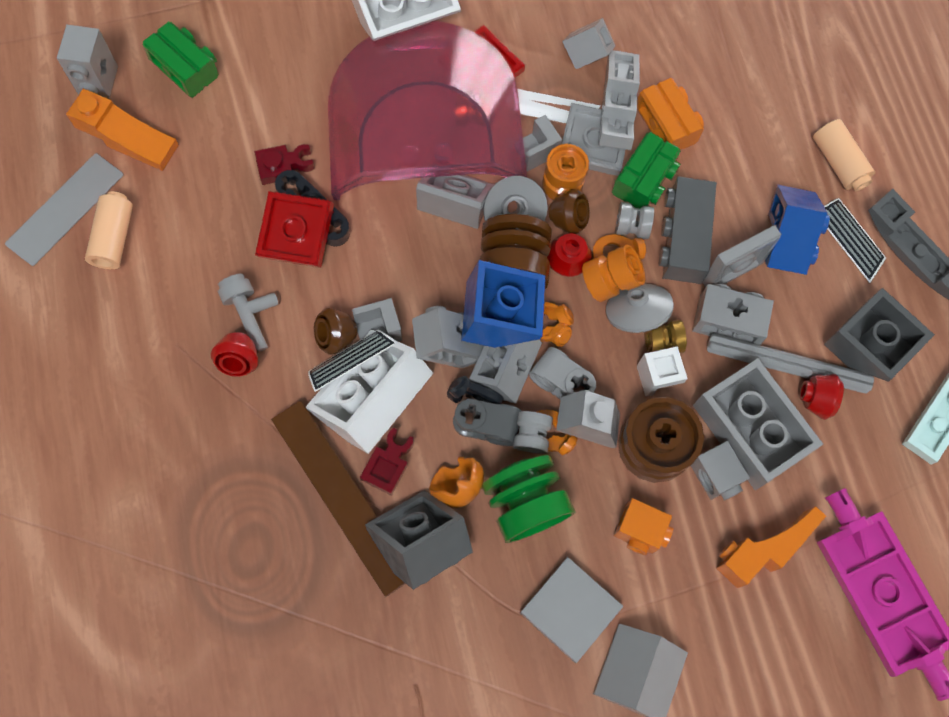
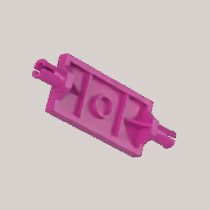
M846 488L825 497L841 527L838 528L839 532L818 541L817 544L889 676L896 677L914 668L922 670L936 695L937 701L949 699V671L942 661L945 659L943 654L949 650V627L884 513L881 511L868 518L865 516L861 517Z

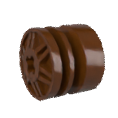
M504 214L491 217L483 223L481 250L484 253L480 256V260L545 275L546 289L549 283L550 261L547 259V256L551 250L552 229L548 223L529 215Z

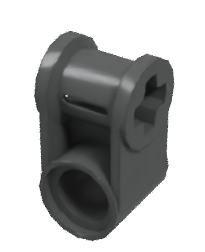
M466 399L461 401L456 407L453 426L455 431L464 437L480 439L500 446H513L514 437L518 434L519 430L517 418L521 410L511 405ZM467 412L473 413L474 420L472 424L465 423Z

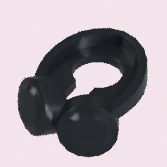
M467 376L455 379L447 391L448 399L454 403L460 402L463 395L470 399L493 404H502L504 397L496 391L472 383Z

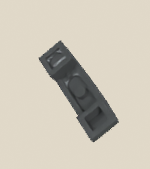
M894 189L890 190L868 210L875 226L897 257L924 283L949 300V258L910 218L915 211Z

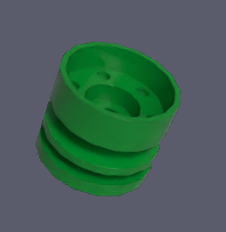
M544 455L515 462L501 469L496 475L490 477L482 484L485 495L497 494L490 499V508L505 506L509 508L496 521L505 543L519 541L565 521L576 513L567 491L558 490L549 493L547 489L560 479L559 473L556 471L545 473L554 466L551 456Z

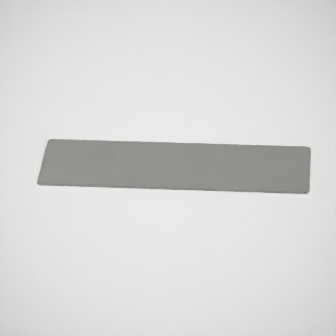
M95 153L5 242V245L31 266H34L98 202L99 196L104 195L123 176V173Z

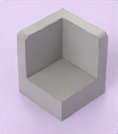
M603 18L571 32L562 41L576 69L608 56L615 47V43Z
M543 115L534 120L532 134L514 142L511 149L526 172L545 163L550 151L556 146L561 145L562 138L547 116Z
M392 298L352 309L360 340L370 330H380L396 341L402 340L401 327Z

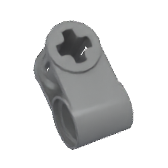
M549 347L529 372V377L536 385L552 393L560 400L563 396L577 393L573 391V388L577 389L580 385L585 388L584 390L593 393L596 389L594 376L555 347Z

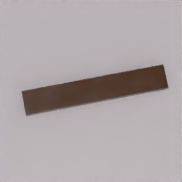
M302 401L297 402L271 419L385 598L404 586L406 583L393 573L366 529L365 524L376 519L377 516Z

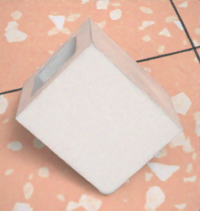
M678 346L645 353L637 364V370L646 397L654 395L659 388L685 383L688 379Z

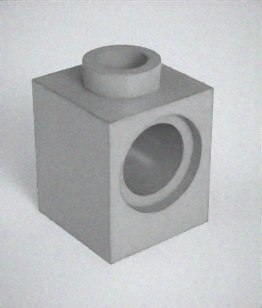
M728 441L699 455L691 465L710 500L721 495L725 501L743 491L740 485L750 479Z

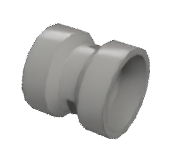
M621 202L616 220L615 234L626 236L631 233L635 234L637 238L649 239L654 219V207L643 206L642 208H634L630 203Z
M519 412L517 424L520 428L519 434L514 437L513 448L530 453H548L549 441L546 435L547 431L552 428L553 418L537 412Z

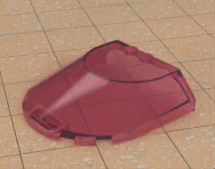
M432 21L373 41L369 36L353 48L338 67L328 96L331 194L334 201L340 200L342 194L355 187L389 180L466 174H492L504 177L517 175L527 177L519 97L514 75L501 53L478 34L454 24Z

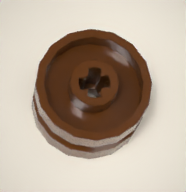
M670 397L651 398L639 404L621 428L618 439L620 458L626 468L639 479L653 483L670 481L681 475L701 454L704 443L702 423L694 410L680 400Z

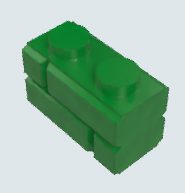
M168 21L158 29L157 33H153L146 38L142 45L148 59L190 98H193L204 89V86H208L218 78L219 74L215 66L217 59L206 46L198 47L195 44V38L185 27L179 29L172 22Z
M647 132L616 179L612 190L613 195L624 202H629L635 208L649 206L650 202L656 205L666 189L661 186L664 180L667 178L672 181L681 166V163L677 162L681 152L680 148L668 141L664 142L662 138L652 132Z

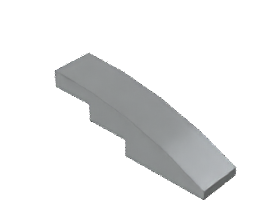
M612 50L608 55L599 145L626 150L632 149L634 121L637 113V93L640 85L639 54Z

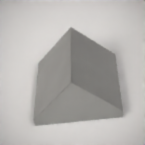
M433 165L417 184V210L478 229L484 215L483 207L487 193L494 184Z
M618 624L593 694L644 717H666L688 652L662 636Z

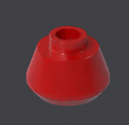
M573 233L554 239L551 242L550 254L547 256V259L550 261V267L556 273L566 277L582 274L583 264L592 258L590 247L581 236Z
M235 332L225 335L211 350L212 362L219 371L226 375L234 377L245 376L253 372L258 366L255 343L244 333Z
M836 374L812 376L809 381L803 382L799 397L800 400L804 401V407L826 420L835 416L843 399L844 384Z

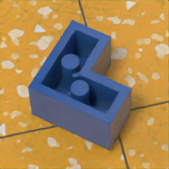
M777 185L768 216L772 226L775 225L782 235L765 262L769 268L807 275L810 264L814 265L818 258L819 246L817 243L820 234H825L827 231L830 216L816 192Z

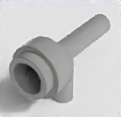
M236 274L223 279L218 283L220 289L217 291L223 305H235L248 336L255 343L257 353L264 351L268 346L254 317V313L278 305L275 293L247 301V298L254 293L248 278H244L243 274Z

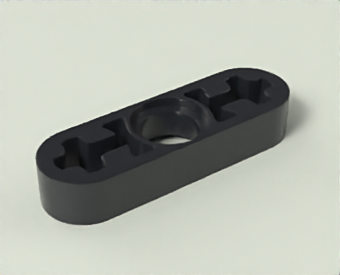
M283 171L275 180V187L278 193L297 195L292 189H285V184L289 183L290 185L296 184L298 193L303 197L327 200L297 171ZM334 207L330 224L335 228L340 226L341 233L328 232L326 244L337 247L348 241L350 228L345 216Z

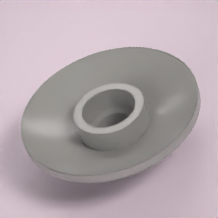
M508 176L496 182L488 191L483 207L484 219L486 221L491 217L504 214H521L545 221L548 209L547 199L544 191L535 181L524 176ZM516 201L517 209L510 213L508 211V204Z
M643 284L629 291L626 289L620 290L619 295L610 298L606 305V315L609 322L619 330L632 333L647 332L660 327L671 317L674 304L672 296L664 288L653 284Z

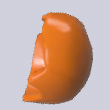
M458 457L459 465L455 468L445 465L440 467L431 480L429 486L430 494L438 501L452 508H460L471 503L479 495L485 477L483 467L474 457L466 459Z

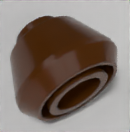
M577 189L557 196L549 206L550 220L555 227L563 231L579 234L588 224L590 216L589 202L587 197Z
M325 308L315 319V341L318 347L329 355L336 354L350 346L357 336V325L347 313L332 308Z

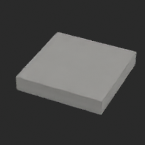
M571 103L562 144H572L581 148L587 154L589 170L619 176L626 149L599 145L602 109Z
M774 225L722 252L716 257L702 283L705 287L707 284H726L762 265L782 234Z
M567 557L520 614L574 663H577L622 609L623 605Z

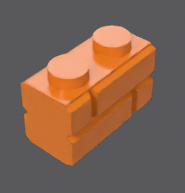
M673 78L645 88L639 93L637 110L653 134L662 138L664 142L668 141L677 146L680 150L688 148L699 141L704 130L703 118L699 112H693L688 104V95L682 86L678 87Z

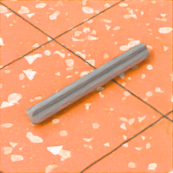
M716 333L711 334L708 339L707 351L710 353L748 363L758 358L764 367L808 379L817 375L836 374L842 380L844 388L861 393H868L873 388L874 377L860 371Z

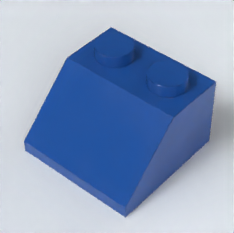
M479 260L466 282L461 341L496 348L541 339L543 336L545 275Z

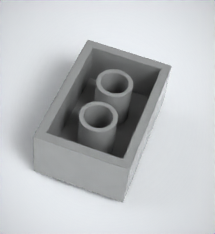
M758 358L702 394L693 404L695 410L720 444L726 441L729 442L750 477L748 482L754 490L770 482L823 445L822 441Z

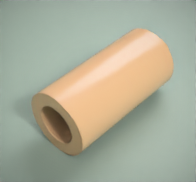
M841 119L826 124L814 134V141L846 190L854 189L855 192L860 191L872 183L871 177L875 174V171Z
M111 191L98 198L85 255V261L92 266L103 269H118L120 267L133 204L127 200L124 194Z

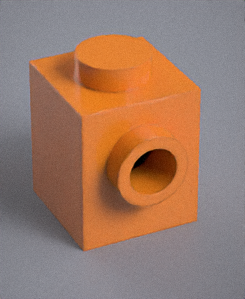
M632 498L626 504L613 536L627 542V548L638 554L647 555L648 552L653 554L661 546L666 548L674 530V528L669 526L672 515Z

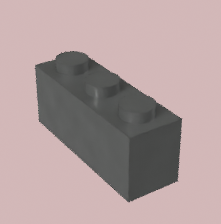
M678 176L673 188H667L664 207L669 208V215L664 218L661 235L666 237V246L661 247L658 262L659 266L663 267L662 279L702 284L709 273L717 182Z

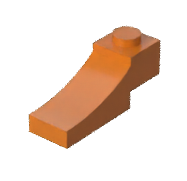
M84 88L66 113L74 128L102 139L107 147L161 171L165 169L179 146L175 138L134 118L114 105L112 100Z
M814 506L804 511L786 529L769 539L755 543L749 538L738 543L733 540L719 554V557L723 560L716 569L736 588L748 585L763 566L770 572L782 569L825 519L826 515Z

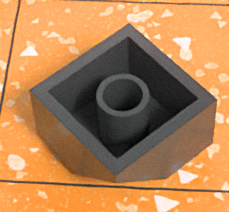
M881 288L824 345L849 368L889 382L935 334L886 290Z

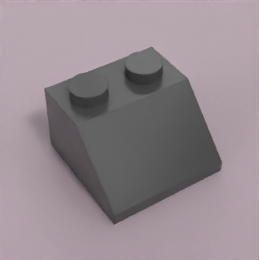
M425 490L365 524L369 535L393 573L413 590L473 553L464 517L441 501H438Z

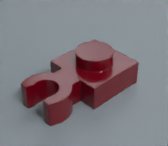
M307 144L297 146L293 152H288L286 145L254 151L262 185L275 183L277 176L286 170L298 169L301 172H310L315 169L313 159L301 160L303 156L311 155L310 146Z
M392 428L387 435L388 447L386 451L376 446L360 476L361 481L391 496L408 466V462L401 459V456L409 453L414 445V438L409 436L404 445H396L394 439L398 431L395 428Z

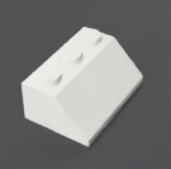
M352 0L362 27L373 41L461 12L458 0Z
M370 330L366 336L372 334L375 331ZM398 342L321 388L306 408L347 442L369 454L415 395L422 389L433 372L423 360L417 359L414 348Z

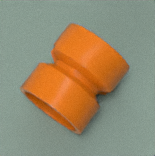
M562 144L553 148L548 154L542 187L550 199L554 200L557 196L573 189L582 192L589 168V160L587 154L581 148L572 144Z
M628 244L608 252L607 257L601 255L584 263L582 267L586 286L598 302H603L619 295L620 290L626 289L629 291L645 284L646 280L642 262L636 251Z

